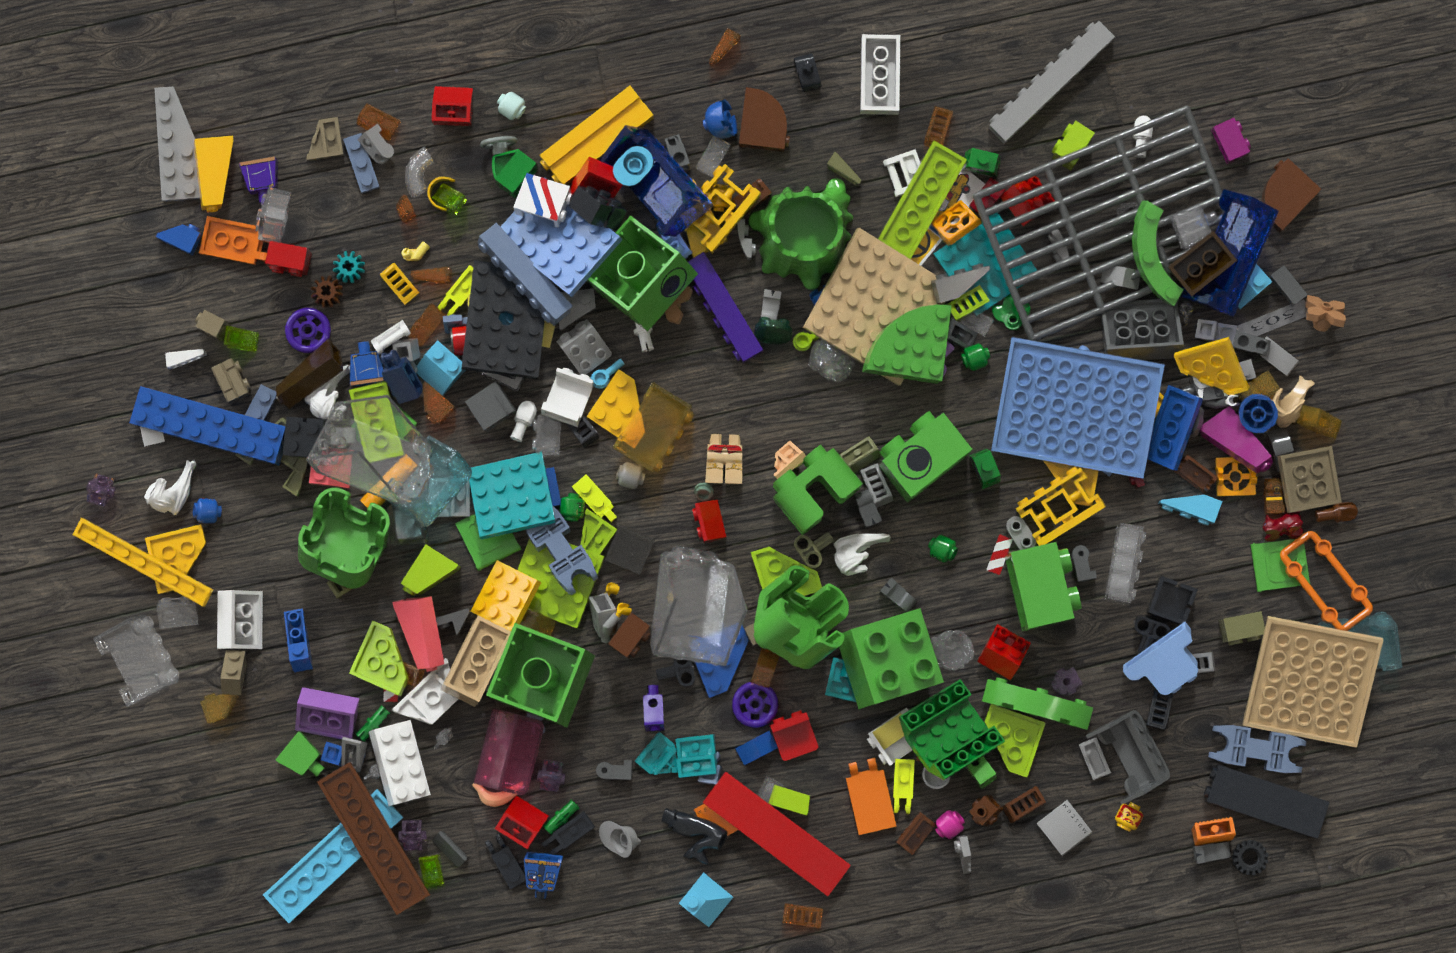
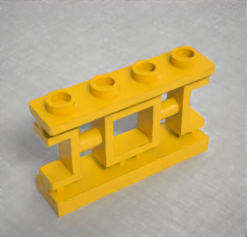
M726 164L723 167L720 165L713 172L714 178L710 182L707 180L701 187L702 192L699 196L695 195L688 203L690 207L686 211L682 210L676 217L678 220L676 224L685 232L693 225L705 235L700 244L712 254L761 196V192L750 184L742 191L729 179L734 174V171ZM726 173L723 181L730 187L724 194L716 188L710 194V190ZM737 192L744 198L749 192L750 194L733 213L732 211L736 205L729 200L731 196ZM716 195L730 206L719 220L705 210ZM701 202L702 205L698 210L705 215L702 221L698 224L690 218L687 223H684ZM712 221L720 227L723 222H726L709 243L708 240L712 235L705 230L707 225Z
M1076 466L1066 472L1068 476L1061 479L1058 477L1050 482L1051 486L1046 490L1042 487L1034 492L1035 496L1030 500L1026 497L1017 503L1019 507L1016 508V511L1020 517L1023 518L1030 513L1040 529L1032 534L1038 546L1049 543L1106 507L1098 493L1089 498L1081 486L1080 481L1087 478L1082 467L1079 469ZM1077 474L1080 476L1073 481L1078 488L1074 493L1069 495L1064 487L1057 491L1056 487ZM1063 493L1072 510L1056 518L1047 502ZM1044 495L1047 496L1046 499L1041 501L1046 510L1039 515H1036L1032 508L1024 511L1023 508ZM1083 496L1087 504L1095 500L1096 504L1075 517L1072 515L1078 511L1074 503L1078 498ZM1048 517H1051L1054 524L1060 521L1064 523L1045 536H1040L1041 533L1046 531L1041 522Z

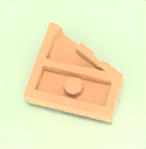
M791 441L787 442L775 453L776 461L774 467L777 469V472L774 473L776 479L788 470L799 467L804 461L803 458L806 457Z

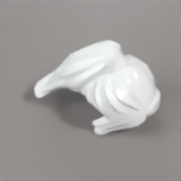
M343 366L341 373L305 397V403L310 405V411L318 419L334 421L346 410L347 405L344 403L336 408L334 407L338 397V391H335L339 381L350 373V366Z
M187 460L182 475L167 490H165L167 481L163 478L157 479L146 491L144 496L146 503L150 504L156 511L163 513L169 511L173 515H177L190 494L191 476L196 462L194 460L191 462Z
M865 533L853 534L838 539L834 543L837 551L834 554L837 567L842 574L847 576L867 571L866 565L859 564L867 559L869 554L866 551L864 553L860 552L870 548L873 544L889 542L891 537L889 534Z

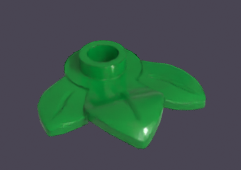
M1011 294L1005 297L1003 305L992 306V313L995 319L1003 322L1007 329L1017 330L1022 326ZM1027 303L1023 306L1028 316L1030 315V305ZM1015 318L1017 321L1012 323L1010 319Z

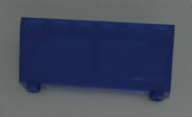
M625 125L600 158V161L614 167L616 161L631 147L640 146L646 148L652 154L653 166L640 182L629 186V188L659 221L656 224L658 232L665 237H676L704 215L713 206V203L648 129Z
M1223 189L1219 199V206L1224 211V214L1215 233L1238 261L1191 297L1185 289L1180 296L1191 302L1234 317L1279 210L1254 197Z

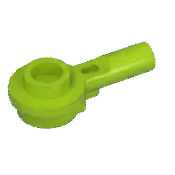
M800 332L793 338V345L799 351H806L811 347L812 341L819 339V337L814 334Z

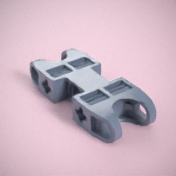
M553 506L556 523L526 529V533L538 552L544 548L548 549L555 560L548 565L550 571L561 587L572 596L576 593L572 584L575 575L585 574L587 577L590 576L593 581L597 580L598 576L590 557L582 545L572 549L564 536L571 532L570 527L560 512Z
M1235 725L1213 726L1212 731L1220 732L1219 734L1225 737L1227 745L1224 750L1217 751V753L1209 752V758L1225 764L1245 766L1246 758L1248 757L1265 760L1264 770L1302 773V767L1295 766L1296 764L1289 760L1288 753L1292 748L1298 747V745L1306 746L1305 740L1289 734L1269 732V738L1266 741L1250 738L1251 728Z

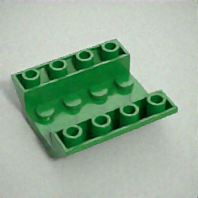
M961 679L899 716L904 737L927 771L942 780L947 779L1005 743L1004 738L996 727L988 728L970 704L968 699L972 694Z

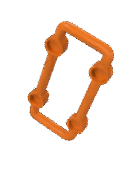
M1307 531L1281 550L1280 558L1286 565L1285 572L1289 577L1296 578L1321 610V618L1325 623L1332 624L1335 629L1349 631L1373 611V605L1367 598V589L1362 585H1357L1331 552L1332 545L1329 541L1322 540L1314 531ZM1310 538L1316 544V553L1327 558L1352 590V599L1356 602H1361L1365 607L1363 611L1344 625H1341L1338 621L1336 609L1327 607L1302 575L1301 564L1291 561L1288 557V554Z

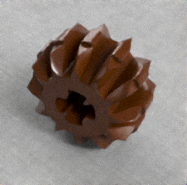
M329 275L327 281L324 276H321V283L317 280L314 281L317 287L313 286L311 290L316 293H313L311 297L317 298L315 301L317 305L322 302V307L326 308L328 302L332 308L334 307L332 301H335L337 304L340 303L336 297H343V293L337 291L342 290L343 286H337L339 283L338 279L332 282V276ZM325 288H330L331 294L329 296L327 294L323 296Z

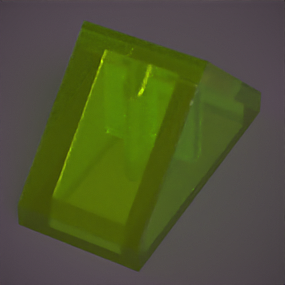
M442 183L432 199L455 215H457L467 201L464 194Z
M226 326L223 345L227 348L256 351L259 333Z
M440 854L419 857L425 886L444 884Z

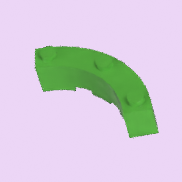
M1142 200L1134 219L1135 224L1132 235L1134 260L1142 279L1151 291L1168 305L1175 306L1184 289L1167 275L1159 260L1156 247L1157 227L1164 210L1149 201Z
M996 677V681L987 680L982 702L1022 711L1088 730L1093 707L1087 706L1086 701L1075 699V702L1049 695L1048 690L1037 688L1034 691L1007 684L1008 680Z

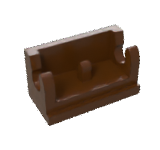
M757 179L751 184L753 188L761 192V196L743 217L772 196V192L761 179ZM749 192L744 198L738 194L732 199V202L736 205L735 211L750 194Z
M1188 454L1181 460L1178 470H1174L1176 474L1203 494L1218 479L1216 475Z
M919 812L897 839L896 843L913 855L936 824Z

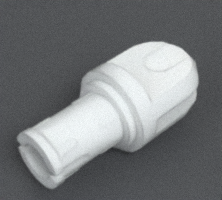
M1139 116L1134 123V127L1151 119L1148 116ZM1153 128L1133 135V138L1136 140L1135 147L1152 139ZM1146 151L1135 155V157L1146 158Z
M635 322L636 329L633 332L634 335L639 336L642 352H647L646 344L649 351L653 350L654 347L650 337V333L653 330L652 327L647 332Z
M524 401L519 405L514 417L516 425L510 436L511 439L522 442L526 428L532 426L537 412L533 402Z

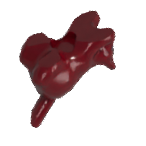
M1301 511L1286 513L1278 519H1271L1266 515V520L1262 527L1263 531L1268 533L1265 536V541H1274L1283 534L1288 535L1290 539L1300 537L1303 533V521L1299 514Z

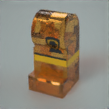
M1281 478L1264 479V514L1285 513Z

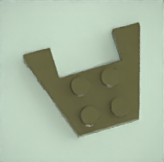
M281 418L274 424L286 427V419ZM235 455L249 465L255 460L242 455ZM283 455L281 462L293 469L282 487L298 497L309 458Z

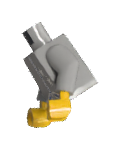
M612 582L606 585L605 593L589 597L593 626L604 643H609L612 635H615L618 631L617 623L621 620V615L629 616L632 611L631 608H628L629 604L619 603L616 612V608L609 596L610 594L617 595L620 587Z

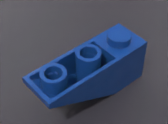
M303 608L284 612L289 661L294 672L313 669Z

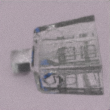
M1202 208L1169 215L1181 249H1188L1211 233L1209 225L1218 222L1214 211L1205 214Z

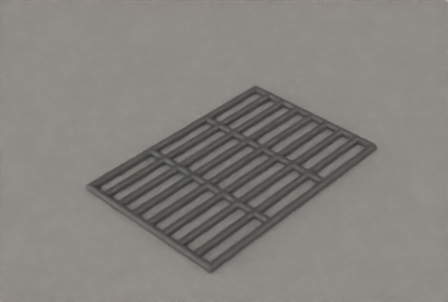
M1188 105L973 194V200L1028 340H1040L1152 293L1149 286L1104 304L1100 294L1118 286L1114 285V281H1110L1097 287L1093 276L1133 260V251L1091 269L1086 259L1132 240L1133 231L1083 251L1080 240L1135 218L1138 208L1079 233H1076L1073 222L1133 197H1136L1140 206L1142 200L1145 201L1143 193L1205 168L1209 179L1151 203L1161 207L1210 186L1213 187L1216 196L1160 219L1157 229L1172 223V221L1175 222L1177 217L1179 220L1186 216L1185 212H1189L1192 215L1195 211L1199 212L1219 203L1223 214L1216 216V220L1209 223L1208 220L1202 222L1204 228L1196 226L1194 228H1198V232L1226 221L1229 232L1218 237L1222 242L1233 239L1236 250L1231 251L1235 258L1245 253L1193 113ZM1185 114L1188 122L1187 126L1127 151L1125 150L1122 140ZM1190 132L1192 133L1195 140L1194 144L1132 168L1129 160L1130 157ZM1115 143L1119 154L1057 180L1055 179L1052 171L1053 168ZM1194 151H1199L1202 161L1139 186L1136 178L1137 175ZM1122 161L1126 172L1062 197L1059 189L1060 186ZM1045 172L1049 183L985 209L981 198ZM1129 179L1133 190L1069 215L1066 207L1067 204ZM1052 190L1056 201L992 227L988 216ZM1059 208L1063 219L999 245L995 234ZM1066 226L1069 237L1006 263L1003 251ZM1188 228L1186 230H1183V235L1185 234V236L1188 237L1187 232L1189 233L1190 231H1192V229ZM1156 232L1158 257L1167 275L1176 283L1178 281L1170 273L1168 266L1189 249L1167 257L1163 247L1181 240L1182 236L1178 232L1160 240ZM1073 244L1076 255L1013 280L1010 269ZM1080 262L1083 270L1082 273L1020 298L1016 287ZM1138 270L1132 274L1131 280L1141 277ZM1085 279L1087 280L1090 290L1027 316L1023 305ZM1091 297L1094 298L1097 308L1034 333L1031 322Z

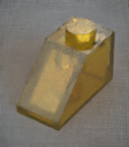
M1305 405L1302 406L1300 417L1297 420L1299 425L1336 439L1342 422L1322 409Z

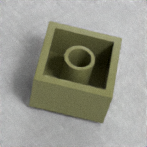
M1262 611L1218 620L1223 643L1228 642L1229 645L1243 643L1242 639L1247 638L1248 642L1262 639L1261 635H1264L1265 626Z

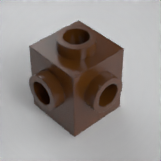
M985 795L982 799L979 798L972 804L973 808L969 812L976 824L991 826L998 820L997 816L1003 808L991 795Z

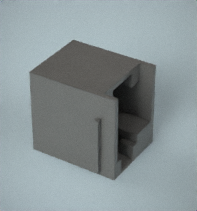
M496 381L465 401L486 432L517 412L500 384H497Z

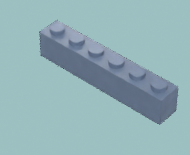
M497 223L479 236V249L491 257L492 263L502 269L507 280L513 281L518 292L529 299L531 306L542 313V317L547 323L555 326L571 313L573 305L545 275L533 266L534 263Z

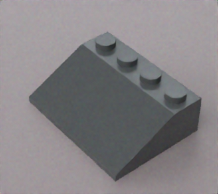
M1161 299L1135 300L1101 314L1104 354L1137 360L1174 358L1175 352L1183 350L1184 342L1177 302L1175 306H1171Z

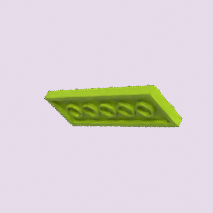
M933 141L878 240L911 259L967 159Z

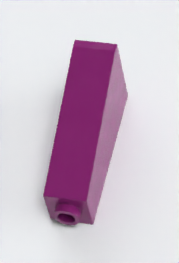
M1230 405L1204 423L1199 431L1204 439L1256 474L1261 471L1265 472L1273 463L1272 456L1255 435L1242 425L1239 416Z

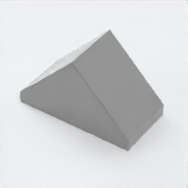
M1116 266L1102 272L1100 282L1114 281V285L1138 290L1140 277L1131 280V276L1136 270Z
M343 737L341 767L351 762L356 771L360 772L368 743Z

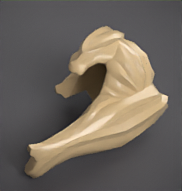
M1299 375V381L1282 400H1279L1283 389L1280 388L1276 391L1272 400L1278 410L1276 424L1280 428H1287L1290 424L1296 423V420L1300 417V410L1303 404H1305L1304 397L1308 389L1315 385L1312 380H1305Z

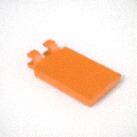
M207 216L199 254L256 265V260L266 261L267 253L261 252L263 242H275L276 237L272 234L263 233L264 228L260 226Z
M875 758L867 759L869 770L858 772L856 762L848 764L851 777L846 778L859 835L896 827L884 770L878 771Z

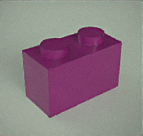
M1235 118L1216 125L1211 129L1226 164L1247 156L1250 153L1249 149H1251L1248 139H1244L1241 133L1243 129L1240 122H1236Z

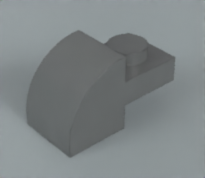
M1285 428L1266 432L1269 449L1272 452L1277 472L1280 471L1277 456L1291 454L1294 451L1291 439Z

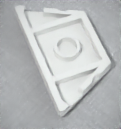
M445 658L444 664L437 666V670L431 671L392 711L430 725L434 724L458 700V698L440 690L450 671L448 660Z

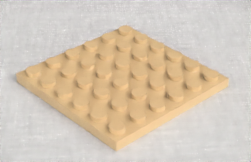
M857 228L803 328L864 365L866 355L875 338L890 322L908 311L922 306L944 305L945 302L936 303L931 281L936 280L935 276L937 275L861 228ZM881 375L898 386L904 380L903 378Z
M1268 616L1243 718V726L1357 748L1381 653L1383 638Z

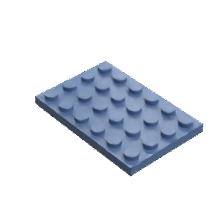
M568 204L565 209L567 211L564 222H560L559 227H555L552 220L524 212L523 216L515 214L514 211L502 224L501 228L534 263L533 266L570 297L574 296L623 240L610 228L589 224L570 208Z

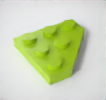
M766 547L751 552L762 590L787 569L795 565L804 567L810 572L809 580L798 588L796 592L807 596L816 593L822 588L817 571L775 549Z
M372 620L349 674L401 696L409 678L391 628Z
M990 704L984 723L988 728L995 726L1005 740V743L997 747L1009 772L1027 778L1046 723Z

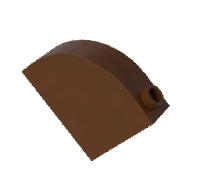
M746 87L739 147L784 152L785 147H789L790 136H786L787 120L782 106L769 93L760 89Z
M1289 158L1285 162L1280 160L1274 167L1276 171L1266 182L1262 194L1264 214L1269 223L1279 233L1321 190Z

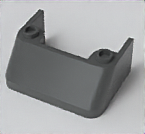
M1136 710L1130 711L1086 735L1088 739L1098 734V739L1104 744L1112 743L1128 773L1129 778L1125 780L1124 788L1129 796L1120 801L1121 805L1146 794L1170 778V771L1143 718Z

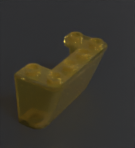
M652 382L643 397V402L626 430L621 432L612 448L650 473L654 474L655 471L659 473L664 465L662 460L665 455L669 457L674 449L672 444L675 439L679 440L683 435V426L685 423L689 424L694 417L692 405Z

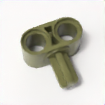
M828 532L815 541H812L806 535H800L794 541V548L807 567L816 569L822 563L820 551L833 543L834 540ZM805 539L808 542V547L800 549L797 546L798 540ZM816 555L819 559L818 564H809L808 557Z

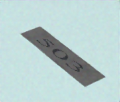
M1301 300L1293 307L1288 305L1238 325V331L1259 336L1304 318L1308 309L1305 307V300Z

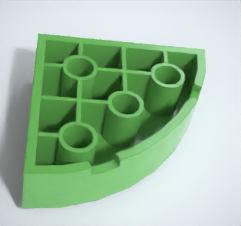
M936 304L922 306L908 311L890 322L872 343L866 355L862 372L935 384L941 382L943 379L951 305Z

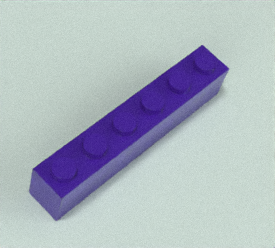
M703 252L689 260L688 263L698 273L693 279L695 283L693 288L698 296H703L705 300L703 305L708 312L712 311L715 318H713V321L718 329L720 327L723 329L725 334L722 336L728 345L732 344L735 350L732 352L737 361L741 360L744 364L762 353L761 345L705 253Z

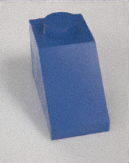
M189 224L188 227L180 225L157 233L156 238L193 256L203 235L199 232V228Z

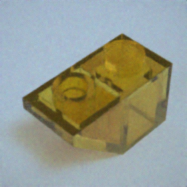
M528 608L520 625L551 636L557 621Z
M215 693L204 696L205 700L200 701L207 723L211 724L228 718L239 695L220 694L216 696Z

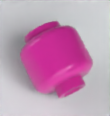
M948 810L937 818V828L935 830L940 837L953 839L963 831L965 821L957 811Z

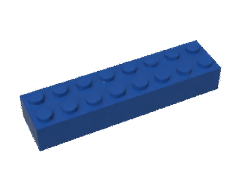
M140 386L129 423L280 466L283 456L285 426Z

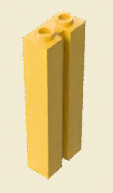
M628 86L540 154L542 159L540 164L546 171L550 169L554 174L551 176L554 182L568 185L573 181L589 156L601 160L654 119V115L645 103L642 102L634 89Z

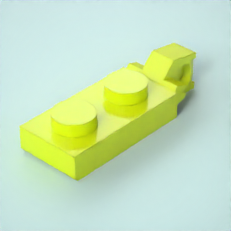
M584 475L572 486L597 516L599 515L601 518L606 516L611 523L617 518L611 511L614 507L611 504L612 502L587 475Z

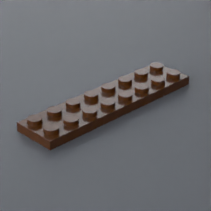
M349 762L317 782L396 915L431 895L353 764Z

